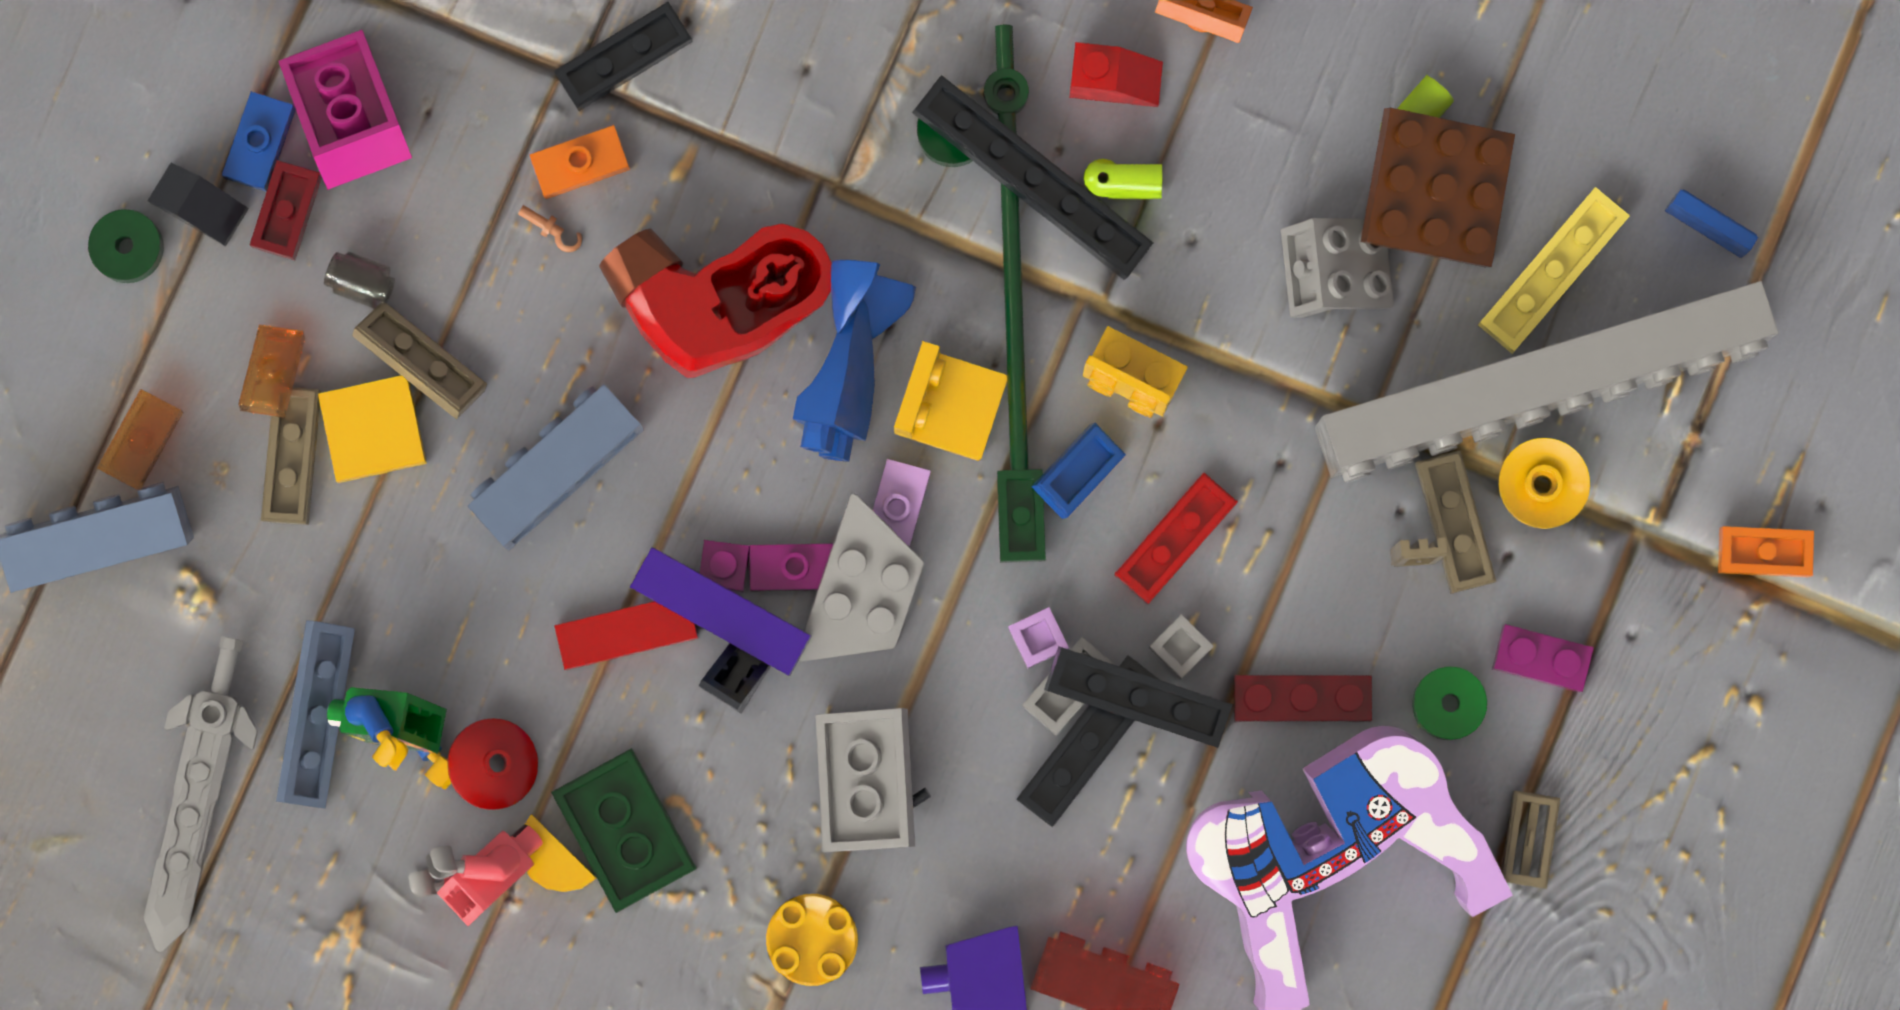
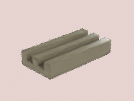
M1446 537L1436 538L1429 545L1428 539H1418L1411 546L1410 540H1400L1390 549L1391 565H1394V567L1433 565L1448 554Z
M1513 791L1501 872L1507 883L1547 889L1560 798ZM1523 802H1529L1519 875L1512 874ZM1541 804L1548 807L1536 878L1530 877L1529 874Z

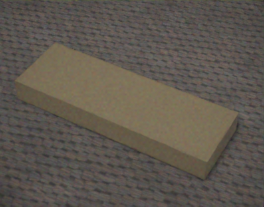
M382 301L354 328L352 336L456 420L485 392L487 387L485 381L385 301Z
M273 387L261 521L309 525L320 410L318 394L321 391L319 389Z
M1461 450L1417 461L1415 466L1435 539L1447 538L1448 554L1441 561L1450 594L1497 582Z

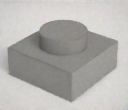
M1181 614L1149 646V649L1182 679L1214 646Z

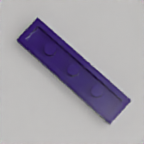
M651 547L630 585V588L788 676L792 674L812 635L653 547Z

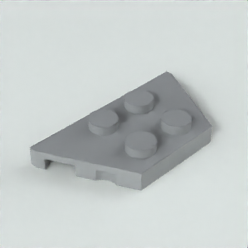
M853 492L850 493L804 631L812 635L799 659L801 662L894 649L924 565V561L858 494Z

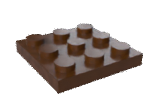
M1391 107L1384 108L1360 242L1484 268L1492 267L1515 134Z

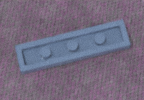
M306 620L276 802L326 808L339 729L338 726H331L329 724L327 711L333 699H344L355 628Z

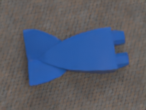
M835 260L831 264V299L837 334L821 370L812 383L797 396L793 420L804 425L800 447L809 451L819 452V456L824 459L849 462L853 439L866 441L875 387L872 339L880 335L902 317L914 300L916 287L877 275L880 264L877 262Z

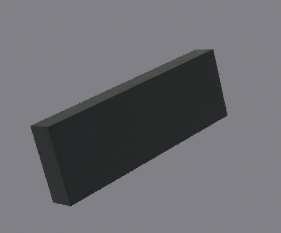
M668 1L559 67L554 73L577 110L580 111L693 41Z

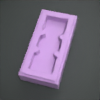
M887 459L873 511L910 546L931 471Z

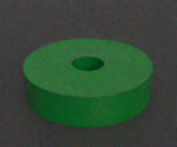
M1442 667L1428 673L1420 680L1413 694L1412 708L1416 721L1426 733L1441 740H1457L1470 735L1481 725L1487 711V696L1483 685L1471 672L1459 667ZM1445 695H1452L1456 698L1458 706L1454 712H1448L1442 707V699Z

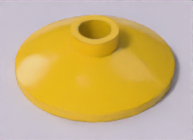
M1536 438L1520 444L1510 452L1502 464L1498 485L1502 502L1513 517L1528 526L1548 529L1564 525L1580 513L1589 496L1590 476L1583 458L1571 446L1552 438ZM1543 477L1548 480L1550 488L1547 493L1536 491L1534 488L1536 478Z

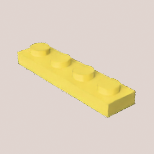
M1595 187L1480 321L1478 326L1513 354L1630 215Z

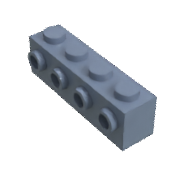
M605 384L598 390L592 386L584 391L574 401L573 405L576 409L564 420L560 417L553 419L539 433V436L542 438L541 441L529 451L526 447L518 450L505 463L508 470L496 481L491 477L486 479L471 493V497L474 500L467 507L508 551L644 431L641 424Z
M164 482L156 483L138 489L139 497L121 501L120 494L111 495L94 501V509L77 513L76 506H71L49 513L50 521L33 525L32 518H27L5 525L6 532L0 535V561L10 593L188 545L194 538L179 486L165 489Z

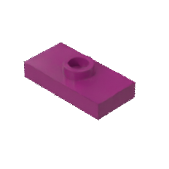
M833 543L750 545V591L818 590Z

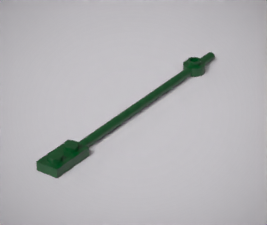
M1003 24L995 26L996 71L985 82L984 100L987 107L998 115V120L1017 134L1016 114L1027 104L1029 87L1024 76L1014 70L1013 26ZM1002 88H1010L1015 96L1010 101H1003L998 97V92ZM1000 183L1011 469L997 471L1000 563L1046 561L1044 500L1031 486L1043 475V469L1029 470L1019 197Z

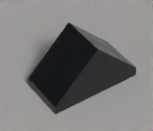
M170 163L147 200L225 247L249 209L206 179L173 163Z
M729 643L702 678L699 687L734 710L742 713L771 666Z

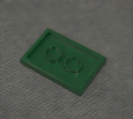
M632 748L551 792L615 913L628 908L697 870L694 861Z

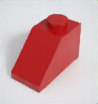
M1075 42L1069 98L1158 107L1163 62L1118 46Z

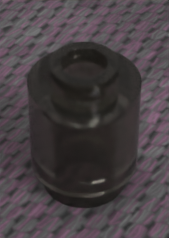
M336 252L326 270L324 285L333 288V294L375 309L380 302H388L394 289L395 278L390 277V267L352 252H347L346 255Z

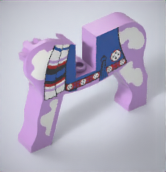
M1377 726L1366 729L1303 768L1332 829L1326 823L1318 826L1316 822H1310L1300 826L1292 833L1294 838L1292 841L1272 801L1261 790L1248 792L1252 798L1222 801L1209 806L1194 820L1186 840L1187 858L1197 877L1237 907L1244 950L1255 973L1256 988L1253 1003L1257 1010H1301L1310 1005L1292 900L1318 892L1352 875L1383 853L1398 838L1453 871L1456 881L1454 894L1460 906L1472 917L1513 896L1483 834L1469 823L1454 805L1448 792L1445 773L1436 756L1413 735L1391 726Z

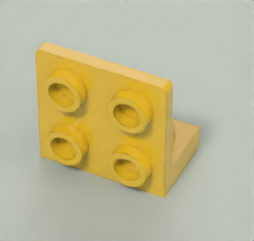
M1107 326L1093 355H1089L1082 376L1089 379L1088 387L1104 396L1112 397L1115 392L1129 399L1130 401L1127 406L1135 412L1152 418L1154 413L1163 417L1188 366Z
M922 341L894 425V433L980 461L1007 384V376L941 354L940 346Z

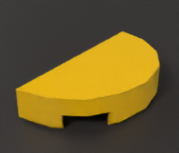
M533 814L529 816L525 824L530 826L543 842V845L530 856L534 865L527 871V874L533 881L549 890L568 892L583 889L597 879Z

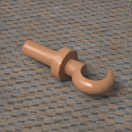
M525 205L520 209L518 215L543 229L540 233L542 236L547 237L548 233L555 236V243L560 250L574 252L581 246L582 235L579 232L576 233L577 243L574 246H566L562 243L561 234L564 229L554 224L557 220L554 216L551 215L548 220Z

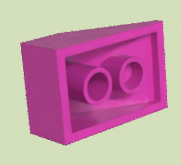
M363 30L278 61L312 155L327 190L412 158Z

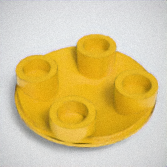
M803 894L786 901L772 916L766 933L767 952L774 968L792 982L806 986L823 985L839 978L851 965L858 945L857 928L848 910L835 899L821 894Z

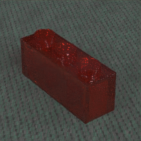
M1060 931L1057 939L1047 937L1029 989L1086 1010H1171L1180 985L1170 980L1173 971L1148 962L1144 971L1127 965L1128 955L1103 947L1101 955L1083 949L1086 940Z

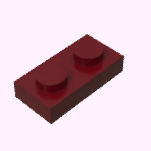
M279 160L276 161L249 244L252 248L296 261L322 180L320 172Z

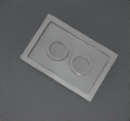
M897 708L815 715L823 852L915 847L908 709Z

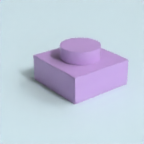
M1050 607L1008 626L1027 669L1054 657L1058 646L1069 649Z

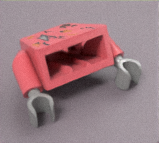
M524 824L511 837L505 831L500 832L475 856L463 855L461 860H454L451 846L433 848L430 854L425 856L428 869L410 873L408 876L411 893L418 898L438 894L462 921L469 926L534 865L530 856L543 845L542 839L530 826ZM434 878H435V879H443V878H444V881L435 883Z

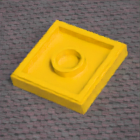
M400 375L318 394L336 482L342 483L427 464L411 385L403 376Z

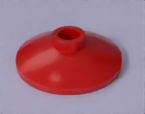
M483 719L465 727L454 739L448 754V775L455 791L469 804L486 810L504 809L521 801L533 787L538 772V756L532 740L522 728L503 719ZM493 755L501 756L504 761V767L500 772H495L490 767L489 761Z

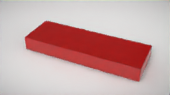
M1203 473L1115 572L1114 576L1148 605L1235 507L1238 501L1206 473Z
M655 601L554 625L564 670L566 671L699 639L695 623Z

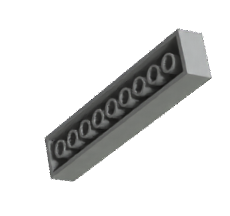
M1762 281L1323 415L1315 426V431L1331 479L1343 476L1345 483L1369 476L1371 474L1370 471L1375 470V465L1386 462L1388 469L1409 464L1414 461L1413 458L1419 456L1420 451L1429 449L1431 456L1439 455L1456 449L1457 445L1463 442L1462 439L1469 436L1473 437L1474 443L1500 435V431L1507 429L1506 425L1516 423L1517 429H1523L1543 422V418L1550 416V411L1558 409L1560 416L1569 415L1587 408L1586 405L1594 402L1593 398L1602 396L1603 402L1607 403L1630 395L1629 392L1637 389V385L1645 383L1646 389L1649 390L1672 382V378L1680 376L1681 371L1687 369L1690 376L1716 368L1715 365L1725 362L1724 358L1731 356L1733 363L1753 358L1759 355L1758 352L1769 348L1767 341L1779 332Z

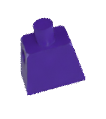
M1018 926L1007 927L945 945L947 964L920 967L923 994L950 992L952 1010H1027Z

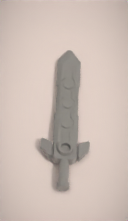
M221 636L219 644L221 649L211 691H202L197 693L196 696L188 695L170 709L167 714L165 730H171L189 723L190 726L186 732L173 788L172 805L143 917L155 949L159 952L164 951L189 928L216 802L219 800L233 737L231 733L234 732V735L249 749H254L258 730L248 709L241 707V703L236 697L229 696L238 653L241 652L243 645L242 640Z

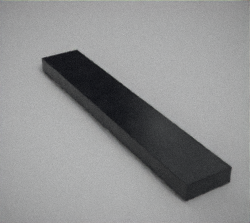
M941 75L912 113L1123 280L1128 278L1153 245L1150 239L944 76Z

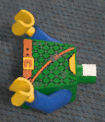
M350 687L347 690L345 700L333 699L330 702L327 711L329 724L331 726H338L342 734L366 743L380 745L372 756L380 766L387 767L389 765L396 771L407 756L408 750H415L423 761L431 760L433 762L432 766L424 774L430 781L444 790L451 784L447 769L448 759L440 754L442 750L440 742L447 712L446 708L406 692Z

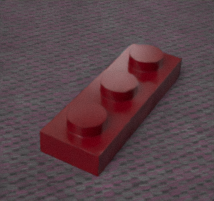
M1234 675V722L1372 721V675Z

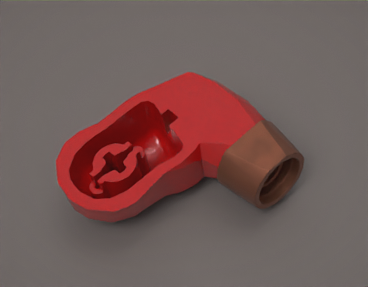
M783 223L761 228L732 253L712 261L697 273H692L682 268L684 264L682 260L652 229L638 232L616 246L599 265L622 308L626 307L640 334L667 364L687 378H696L726 365L760 354L823 306L831 292L832 262L823 244L808 231Z

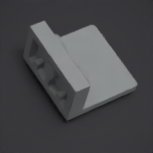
M1311 218L1281 229L1290 318H1305L1331 309H1388L1394 306L1388 248L1360 242L1364 219Z

